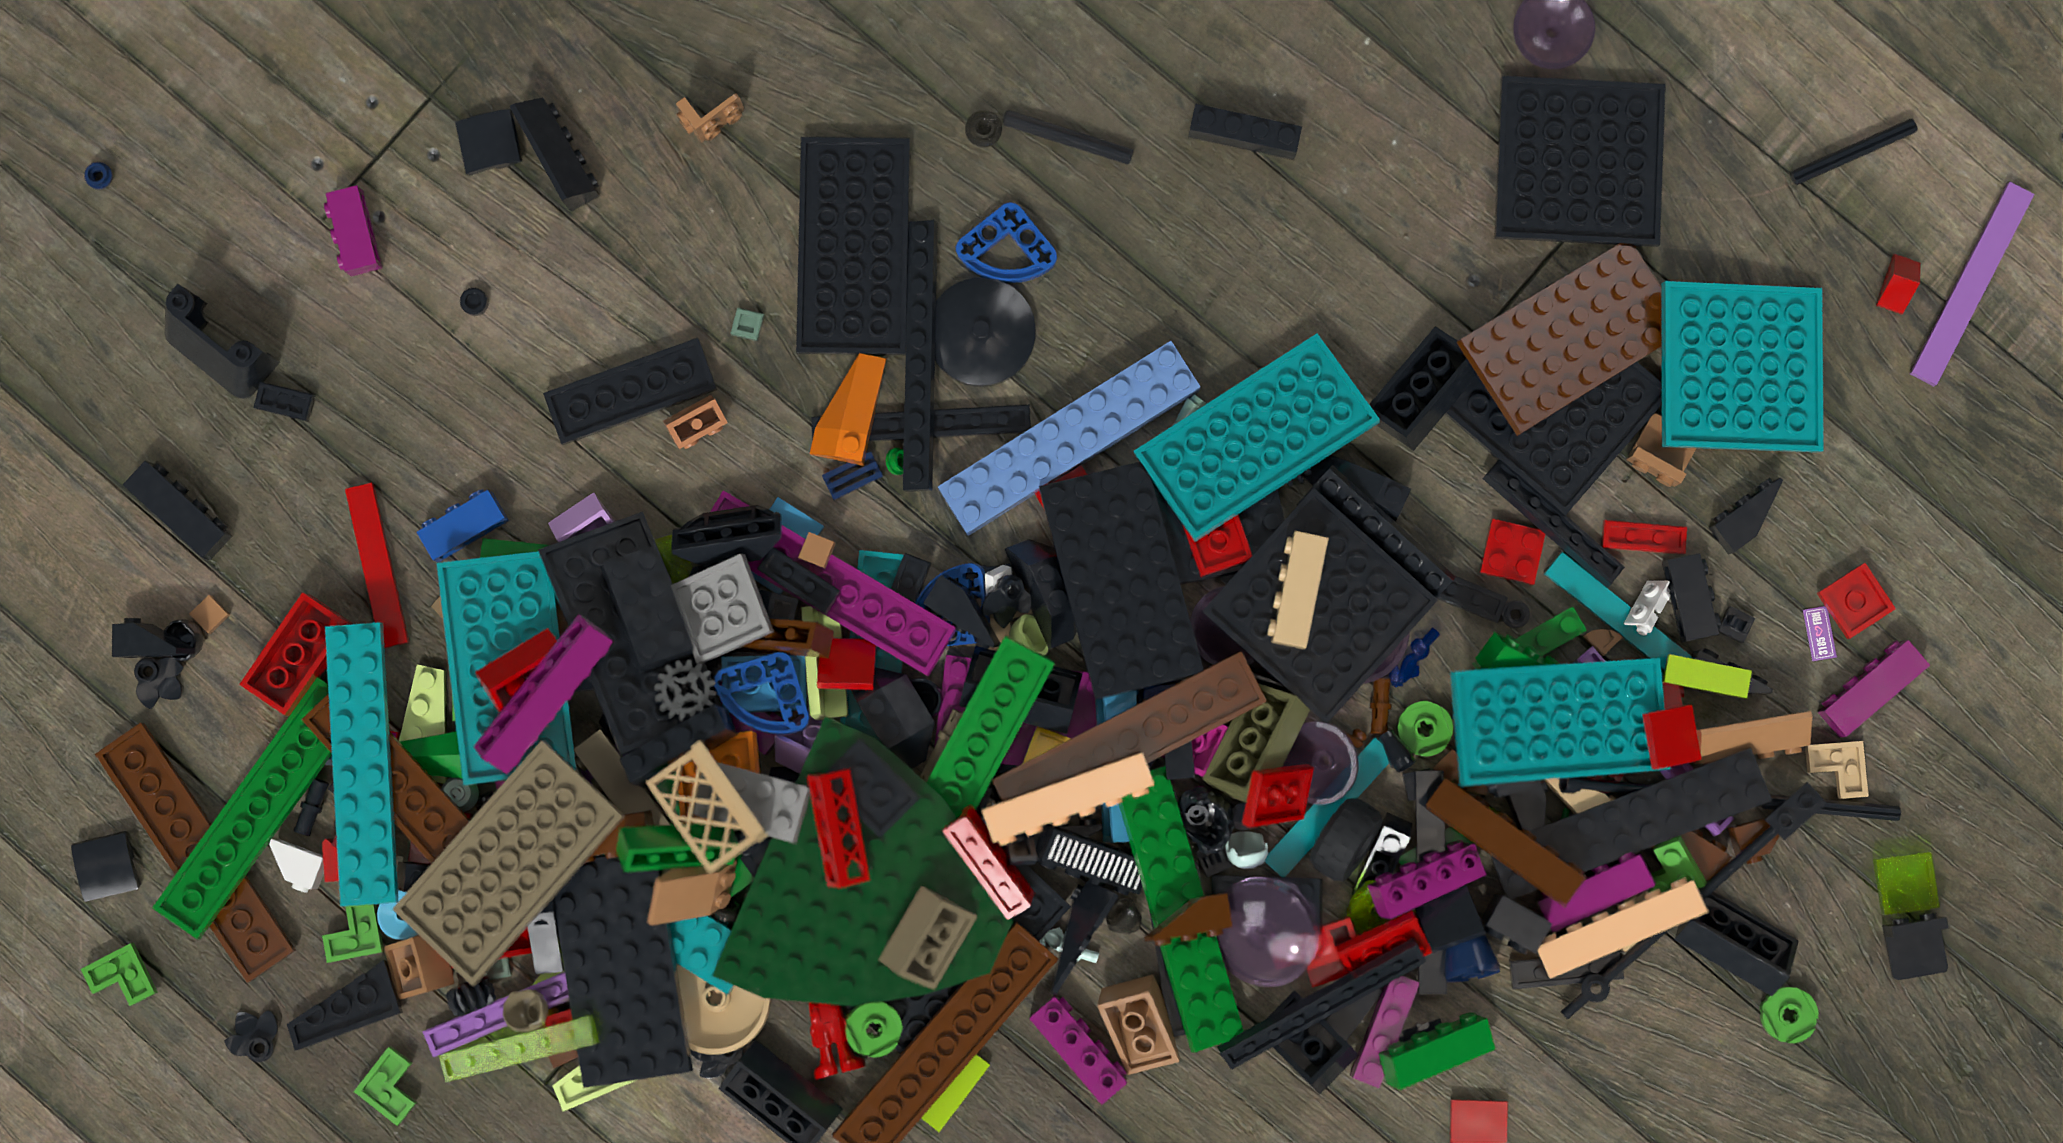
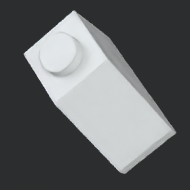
M271 839L269 843L284 879L293 883L292 888L308 893L309 889H318L324 874L323 855L281 839Z

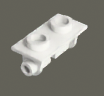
M1647 581L1624 624L1636 625V631L1640 635L1645 636L1647 633H1651L1658 619L1654 611L1661 613L1666 602L1670 599V590L1667 588L1670 582Z

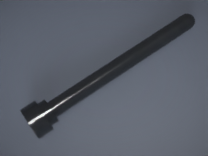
M1582 776L1559 778L1560 792L1566 794H1575L1581 791V789L1630 794L1651 786L1649 784L1582 778Z

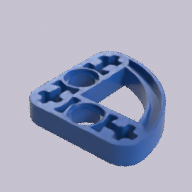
M1015 203L1002 205L963 236L956 245L958 258L970 270L982 277L1000 280L1005 283H1019L1035 279L1050 271L1057 262L1055 249L1021 207ZM1007 210L1011 213L1017 212L1015 218L1019 224L1023 220L1026 222L1016 232L1012 231V229L1016 228L1014 222L1010 219L1004 220L1006 217L1005 211ZM984 227H995L997 236L992 240L985 239L981 234ZM1022 231H1033L1036 235L1035 240L1030 244L1023 243L1020 240ZM977 234L979 241L985 246L981 248L978 243L973 248V255L970 256L968 253L963 255V245L971 246L975 243L976 239L973 236ZM1007 235H1010L1033 265L1022 269L1006 270L989 266L978 260V258ZM1040 241L1043 243L1039 246L1040 250L1044 254L1051 253L1049 257L1050 263L1048 264L1045 261L1038 262L1040 255L1036 249L1033 253L1029 251L1034 249Z
M976 563L952 567L940 573L927 584L919 595L916 604L928 610L929 607L923 603L940 575L947 574L953 579L958 578L961 584L967 588H972L971 579H966V573H970V568H972L973 572H978V578L974 579V587L980 586V591L971 592L973 595L978 596L983 603L986 597L985 571L982 566ZM989 615V616H986V618H987V620H988L989 623H990V615ZM945 621V622L949 623L950 625H952V623H953V622H951V621ZM957 631L956 639L950 641L947 646L976 644L974 641L976 637L968 632L962 634Z
M778 652L718 671L715 675V688L721 701L730 713L745 725L771 734L795 733L804 730L808 726L809 714L794 664L786 653ZM778 658H781L783 662L788 661V665L784 667L785 671L783 673H780L778 669L770 670L772 676L767 678L766 669L762 663L768 661V667L777 664L776 660ZM751 666H757L762 671V675L757 681H749L746 677V671ZM741 670V677L745 685L740 686L739 680L732 682L730 689H726L724 685H719V682L723 681L724 675H728L729 678L738 677L736 671ZM772 682L784 721H768L748 713L734 700L732 694ZM786 684L795 686L797 690L796 696L790 700L784 699L781 696V688ZM800 700L801 705L795 706L798 714H804L805 718L801 719V725L796 726L794 722L789 723V719L793 717L791 708L789 707L785 710L784 705H793Z

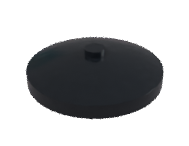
M970 278L952 285L936 300L935 362L949 377L969 386H994L1015 376L1028 362L1035 344V320L1029 304L1015 288L1003 281L992 278Z

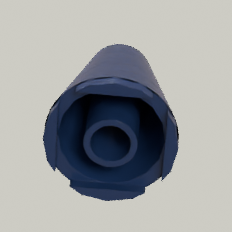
M1486 935L1445 949V976L1447 982L1469 981L1468 978L1474 977L1481 979L1500 972V964Z

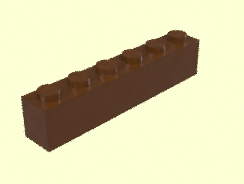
M1445 778L1426 804V809L1566 908L1585 882L1586 877L1582 875L1584 871L1573 862H1569L1568 865L1559 859L1560 853L1549 845L1543 848L1536 843L1537 837L1523 828L1519 831L1512 826L1514 821L1504 813L1499 812L1497 815L1489 809L1490 804L1480 796L1476 795L1473 798L1465 792L1467 787L1460 786L1459 781L1453 779L1451 782Z

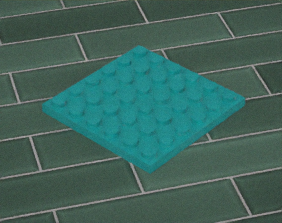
M1676 281L1662 282V447L1823 452L1822 288Z

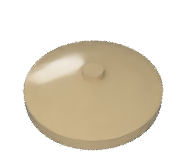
M676 963L691 1050L704 1054H724L745 1046L757 1036L768 1018L771 999L759 997L736 986L727 995Z

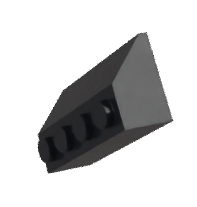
M544 97L510 105L513 114L559 197L570 212L598 198L599 195L596 188L600 186L593 173L587 174L582 165L587 162L580 150L574 151L569 143L574 139L566 125L562 128L559 125L557 118L561 116L554 103L548 104Z
M975 646L959 706L967 708L997 651ZM1053 666L1023 723L1067 734L1083 673Z
M1713 891L1703 900L1708 912L1680 923L1674 940L1752 984L1757 989L1773 996L1790 978L1799 941Z
M756 1040L738 1060L718 1088L786 1143H818L843 1110L832 1098L821 1092L813 1083L798 1074L789 1064L784 1063L770 1052L767 1047Z

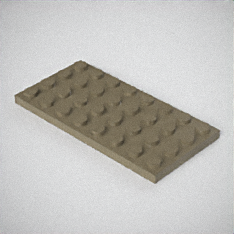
M541 741L394 906L393 910L472 986L476 985L616 828L625 815L549 744Z

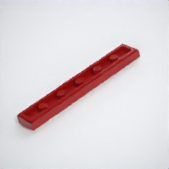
M368 483L345 489L374 621L375 623H383L384 649L410 643L374 484Z

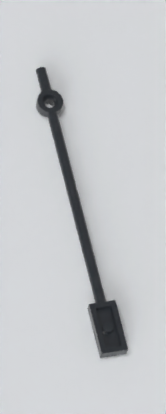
M1805 782L1764 819L1770 826L1709 879L1704 887L1698 889L1702 900L1708 897L1774 837L1779 835L1785 841L1826 805L1827 802L1808 782ZM1671 928L1640 940L1602 975H1587L1581 983L1582 993L1560 1012L1568 1020L1589 1001L1601 1002L1605 1000L1610 992L1609 983ZM1594 983H1598L1601 986V990L1597 994L1592 993L1590 990L1591 985Z

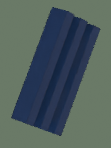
M871 452L866 453L865 462L869 460L871 464L832 483L830 481L831 478L858 465L846 463L822 475L834 501L883 477ZM874 469L875 474L838 492L835 491L834 488Z

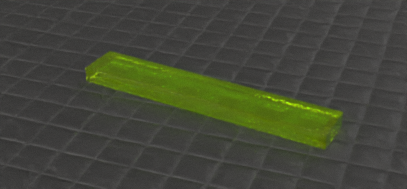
M593 1015L445 1053L439 1055L446 1083L600 1042Z

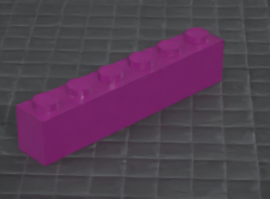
M580 614L576 617L473 746L482 759L506 774L520 762L522 755L530 745L537 741L539 734L546 725L553 721L558 710L572 697L577 686L583 679L589 676L593 666L608 652L609 646L613 641L603 630Z

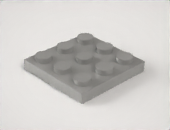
M739 554L671 585L694 648L693 655L697 664H703L774 632L745 554Z

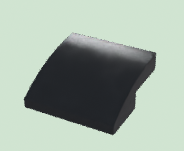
M511 109L488 112L455 122L466 174L474 175L492 168L502 169L523 162Z
M126 831L71 845L76 876L84 902L139 889L141 884L133 863L135 855Z

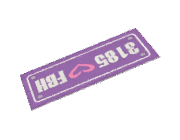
M1823 606L1803 610L1812 661L1836 658L1837 655L1827 608Z

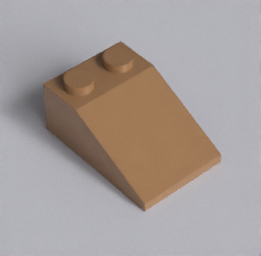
M734 860L733 865H723L711 874L705 867L675 868L657 878L648 923L657 925L709 916L718 909L726 907L731 898L730 890L735 879L734 871L737 860Z
M1154 974L1102 988L1097 1006L1123 1066L1128 1073L1127 1075L1180 1062L1165 1001Z

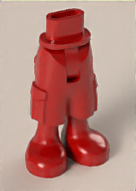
M809 1002L812 1046L820 1050V1063L814 1070L815 1079L839 1074L832 1053V1043H836L842 1073L866 1067L864 1058L855 1056L849 1046L845 1032L846 1017L842 1006Z

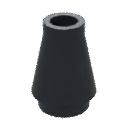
M1389 730L1379 737L1390 767L1394 768L1397 773L1408 769L1416 762L1413 757L1415 753L1393 730Z

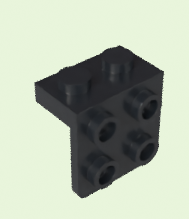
M1936 912L1920 914V919L1910 921L1909 917L1892 919V924L1882 925L1891 975L1895 980L1939 974L1948 970L1941 932L1943 929H1949L1947 917L1937 916Z

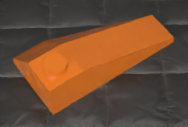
M859 353L815 427L810 455L864 466L886 358Z

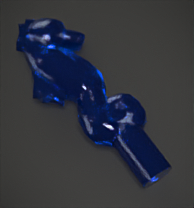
M1432 627L1423 638H1416L1412 641L1410 646L1413 653L1404 657L1400 669L1398 665L1392 664V671L1389 673L1392 686L1395 688L1403 686V683L1410 678L1419 676L1420 672L1417 662L1424 660L1429 655L1430 645L1440 636V633Z

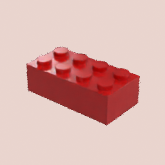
M302 592L239 685L283 715L290 716L316 678H320L327 668L325 627L352 625L354 623L312 595Z

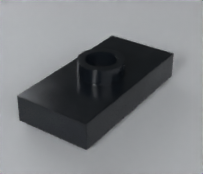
M260 381L253 408L308 422L315 395Z

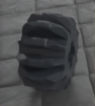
M483 976L476 985L472 986L467 981L450 989L446 993L447 1004L454 1016H463L494 1002L496 999L495 990L488 977Z

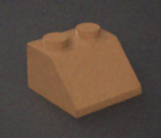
M421 936L384 946L390 974L399 1000L455 984L451 965Z

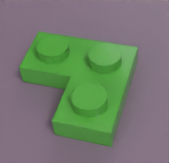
M1680 835L1654 845L1653 851L1664 869L1651 873L1655 880V886L1647 889L1648 893L1660 889L1661 893L1667 892L1672 889L1671 883L1685 877L1688 882L1694 881L1697 889L1705 886L1706 880Z
M376 904L345 906L349 930L322 935L327 963L384 952L381 930L377 920Z
M130 943L81 969L92 994L98 993L118 982L129 1006L135 1005L158 993L134 943Z
M389 1046L354 1090L357 1095L396 1126L402 1123L417 1103L395 1086L412 1065V1062L392 1046Z

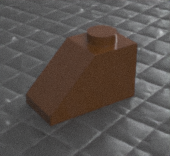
M1765 818L1727 828L1735 856L1770 826L1764 820ZM1779 835L1766 844L1746 864L1762 861V855L1769 854L1772 851Z

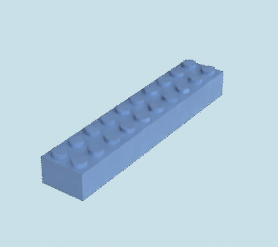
M1172 341L939 485L938 489L965 533L969 536L1035 495L1039 491V486L1053 483L1182 403L1187 397L1190 398L1193 394L1198 393L1200 385Z

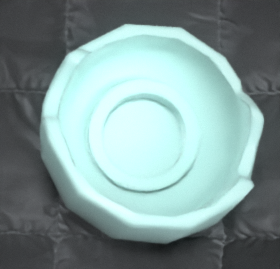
M1251 831L1231 834L1230 841H1227L1226 844L1227 858L1233 865L1239 868H1255L1263 864L1267 858L1268 844H1264L1263 836L1260 833Z

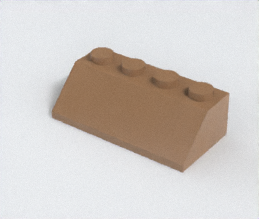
M1811 711L1697 730L1702 760L1694 761V764L1703 763V765L1748 748L1752 749L1754 755H1758V759L1775 757L1774 751L1785 750V755L1802 752V746L1810 745Z

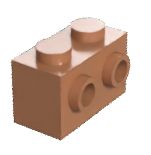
M711 395L663 420L675 445L679 449L683 447L687 449L699 442V438L707 434L709 436L716 434L723 429V425L728 423L716 400Z

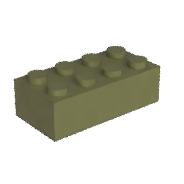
M1261 684L1258 685L1267 702L1232 719L1203 777V780L1216 792L1243 802H1247L1252 771L1283 766L1310 711L1297 696Z

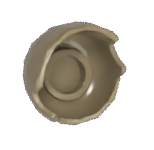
M531 989L512 992L503 1006V1017L506 1025L513 1030L530 1032L542 1027V1024L545 1023L548 1017V1004L545 996Z

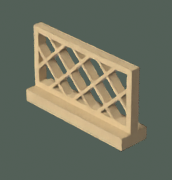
M699 741L691 747L692 750L646 783L704 867L711 874L756 841H762L768 835L709 751ZM693 759L698 766L696 778L681 776L683 766ZM701 773H703V775L705 776V778H706L707 780H705V779H700V778H701ZM664 779L675 780L672 795L660 793L655 785ZM680 781L694 783L692 798L677 796ZM699 783L713 787L711 800L697 799ZM717 795L720 797L722 802L716 801ZM665 799H671L670 806ZM676 800L691 802L688 817L676 816L674 813ZM695 803L710 805L707 820L693 818ZM715 806L727 807L729 810L727 823L712 821ZM733 817L739 825L732 824ZM681 821L687 822L686 828L683 826ZM691 823L706 824L704 840L694 839L690 836ZM711 825L726 827L723 843L708 841ZM731 828L743 830L748 837L739 845L728 843ZM696 843L703 844L702 850L699 849ZM707 845L722 847L720 858L710 864L705 857ZM727 848H732V850L726 853Z

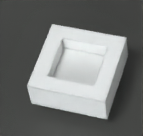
M1001 565L985 573L986 596L997 588L1003 577L1012 575L1011 567Z

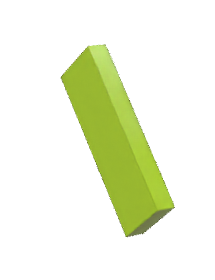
M1668 654L1662 682L1747 698L1752 671Z
M976 1054L921 1119L940 1132L990 1064Z

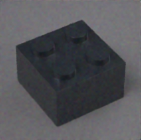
M1494 894L1480 919L1482 925L1485 926L1486 934L1501 941L1504 937L1509 940L1507 946L1525 955L1528 951L1533 953L1538 951L1552 926V923L1509 898Z

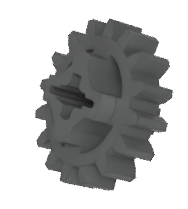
M691 660L687 661L686 666H682L680 661H676L675 669L667 665L665 668L667 675L659 674L658 680L662 684H655L654 690L661 692L655 697V701H663L660 707L661 712L669 709V718L671 719L677 714L679 715L680 722H683L685 716L691 718L695 716V713L702 712L704 710L703 707L709 708L712 706L713 703L708 698H715L716 692L710 690V688L715 686V681L707 680L710 676V671L702 673L700 671L702 664L700 663L695 668L691 667ZM679 674H688L687 677L683 678L675 677ZM698 679L703 685L704 694L698 690L696 684ZM685 686L690 687L689 693L685 696L680 694L681 689H684ZM666 688L673 693V702L669 700ZM691 703L695 705L692 708H682L683 705Z

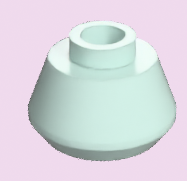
M450 777L442 786L445 793L463 812L474 807L478 800L479 789L477 784L463 785L462 778Z

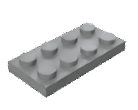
M716 762L767 835L796 843L809 800L810 789ZM701 773V778H700V779H705V780H707V779L705 778V776L703 775V773ZM699 783L697 799L711 800L713 787ZM717 795L716 801L722 802L720 797ZM695 803L693 814L708 818L710 805ZM715 806L712 820L727 823L729 815L727 807ZM733 817L732 824L739 825Z

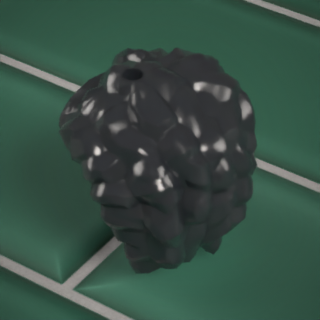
M1196 786L1192 790H1186L1178 800V808L1186 836L1190 837L1193 842H1196L1200 852L1216 854L1219 850L1224 849L1227 841H1230L1231 833L1235 827L1233 823L1234 813L1231 810V805L1212 789Z

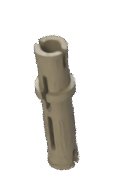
M952 709L943 731H939L937 744L920 775L925 782L929 779L963 715L962 712L956 709Z

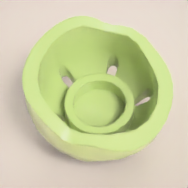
M1024 614L1013 623L1009 632L1010 638L1043 656L1046 655L1048 646L1034 616Z

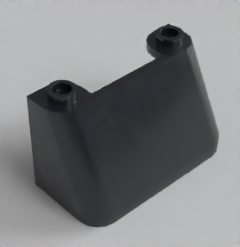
M177 283L166 298V340L232 395L241 399L251 397L258 390L260 381L264 382L280 362L268 352H263L248 341H238L228 351H225L202 332L209 323L203 314V307L208 303Z

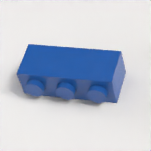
M483 489L478 490L469 496L470 500L463 505L457 503L445 510L446 515L439 519H436V517L431 518L421 525L422 529L416 533L433 561L441 562L509 521L493 492L489 490L484 492Z

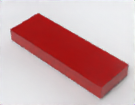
M1604 520L1601 546L1606 549L1685 555L1687 527Z

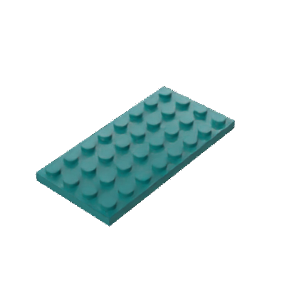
M1317 333L1134 450V455L1142 463L1151 480L1196 542L1379 424L1380 419Z
M529 552L436 563L463 785L507 780L541 741L549 744L576 770L568 700L558 710L553 721L548 723L542 730L537 741L530 745L522 755L520 762L508 774L482 759L473 747L499 715L475 672L547 628L557 640L560 639L554 590L539 553Z
M1660 658L1450 672L1460 786L1670 770V767L1652 770L1642 715L1665 710Z

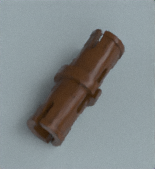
M1373 678V698L1369 706L1372 709L1370 730L1372 734H1384L1388 731L1389 710L1392 709V704H1389L1391 679Z

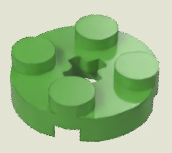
M1420 701L1413 703L1405 708L1398 717L1397 736L1415 753L1414 755L1422 757L1436 755L1446 748L1453 733L1452 719L1444 708L1433 702ZM1421 721H1424L1426 725L1431 724L1432 726L1428 737H1425L1423 733L1419 734L1417 731Z
M1780 987L1773 996L1768 994L1765 1000L1761 1002L1759 1008L1761 1023L1765 1031L1776 1040L1787 1043H1799L1810 1037L1815 1030L1814 1027L1819 1014L1814 999L1808 993L1795 987ZM1788 1008L1789 1010L1794 1009L1796 1011V1014L1793 1015L1794 1021L1790 1022L1788 1019H1783L1784 1009Z
M885 1001L866 1003L855 1006L847 1015L845 1032L850 1046L856 1052L876 1058L890 1053L897 1046L902 1034V1022L897 1011ZM869 1023L881 1024L877 1035H874L872 1032H866V1029L869 1028Z

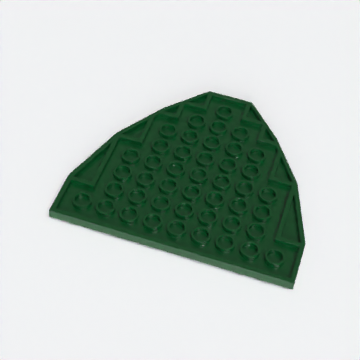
M825 716L798 777L797 785L809 788L807 775L825 773L861 737L920 796V799L881 838L859 818L870 880L842 888L827 886L810 794L797 842L792 843L772 837L712 976L759 997L777 1000L856 1006L925 995L991 973L1013 920L1012 917L1008 920L944 834V826L957 819L944 798L877 738ZM841 804L836 812L837 819L845 823L849 812L848 808ZM846 832L842 838V846L847 851H850L854 844V839L850 833ZM851 860L847 867L848 878L860 876L858 863L854 860ZM921 886L941 894L977 916L935 990L899 976L879 960Z

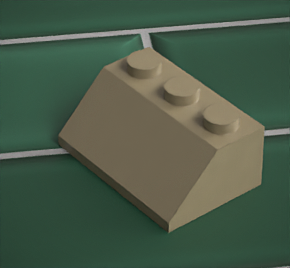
M921 886L879 960L899 976L935 990L977 916L941 894Z

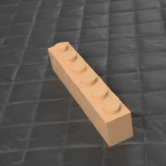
M1140 752L983 808L982 812L993 843L999 841L1000 845L1015 841L1016 834L1026 831L1027 836L1042 831L1041 825L1052 822L1053 826H1057L1070 821L1069 815L1079 812L1081 817L1095 812V806L1106 803V806L1110 807L1123 802L1122 796L1131 793L1133 797L1144 795L1149 792L1148 787L1154 784L1144 755Z
M1685 877L1671 883L1672 889L1667 892L1661 893L1660 889L1645 894L1646 901L1635 905L1634 900L1619 905L1618 909L1620 912L1609 916L1608 912L1605 911L1591 917L1594 923L1583 927L1582 923L1579 922L1565 928L1568 934L1557 938L1555 933L1546 936L1538 949V953L1549 977L1553 978L1708 912L1694 881L1688 882Z

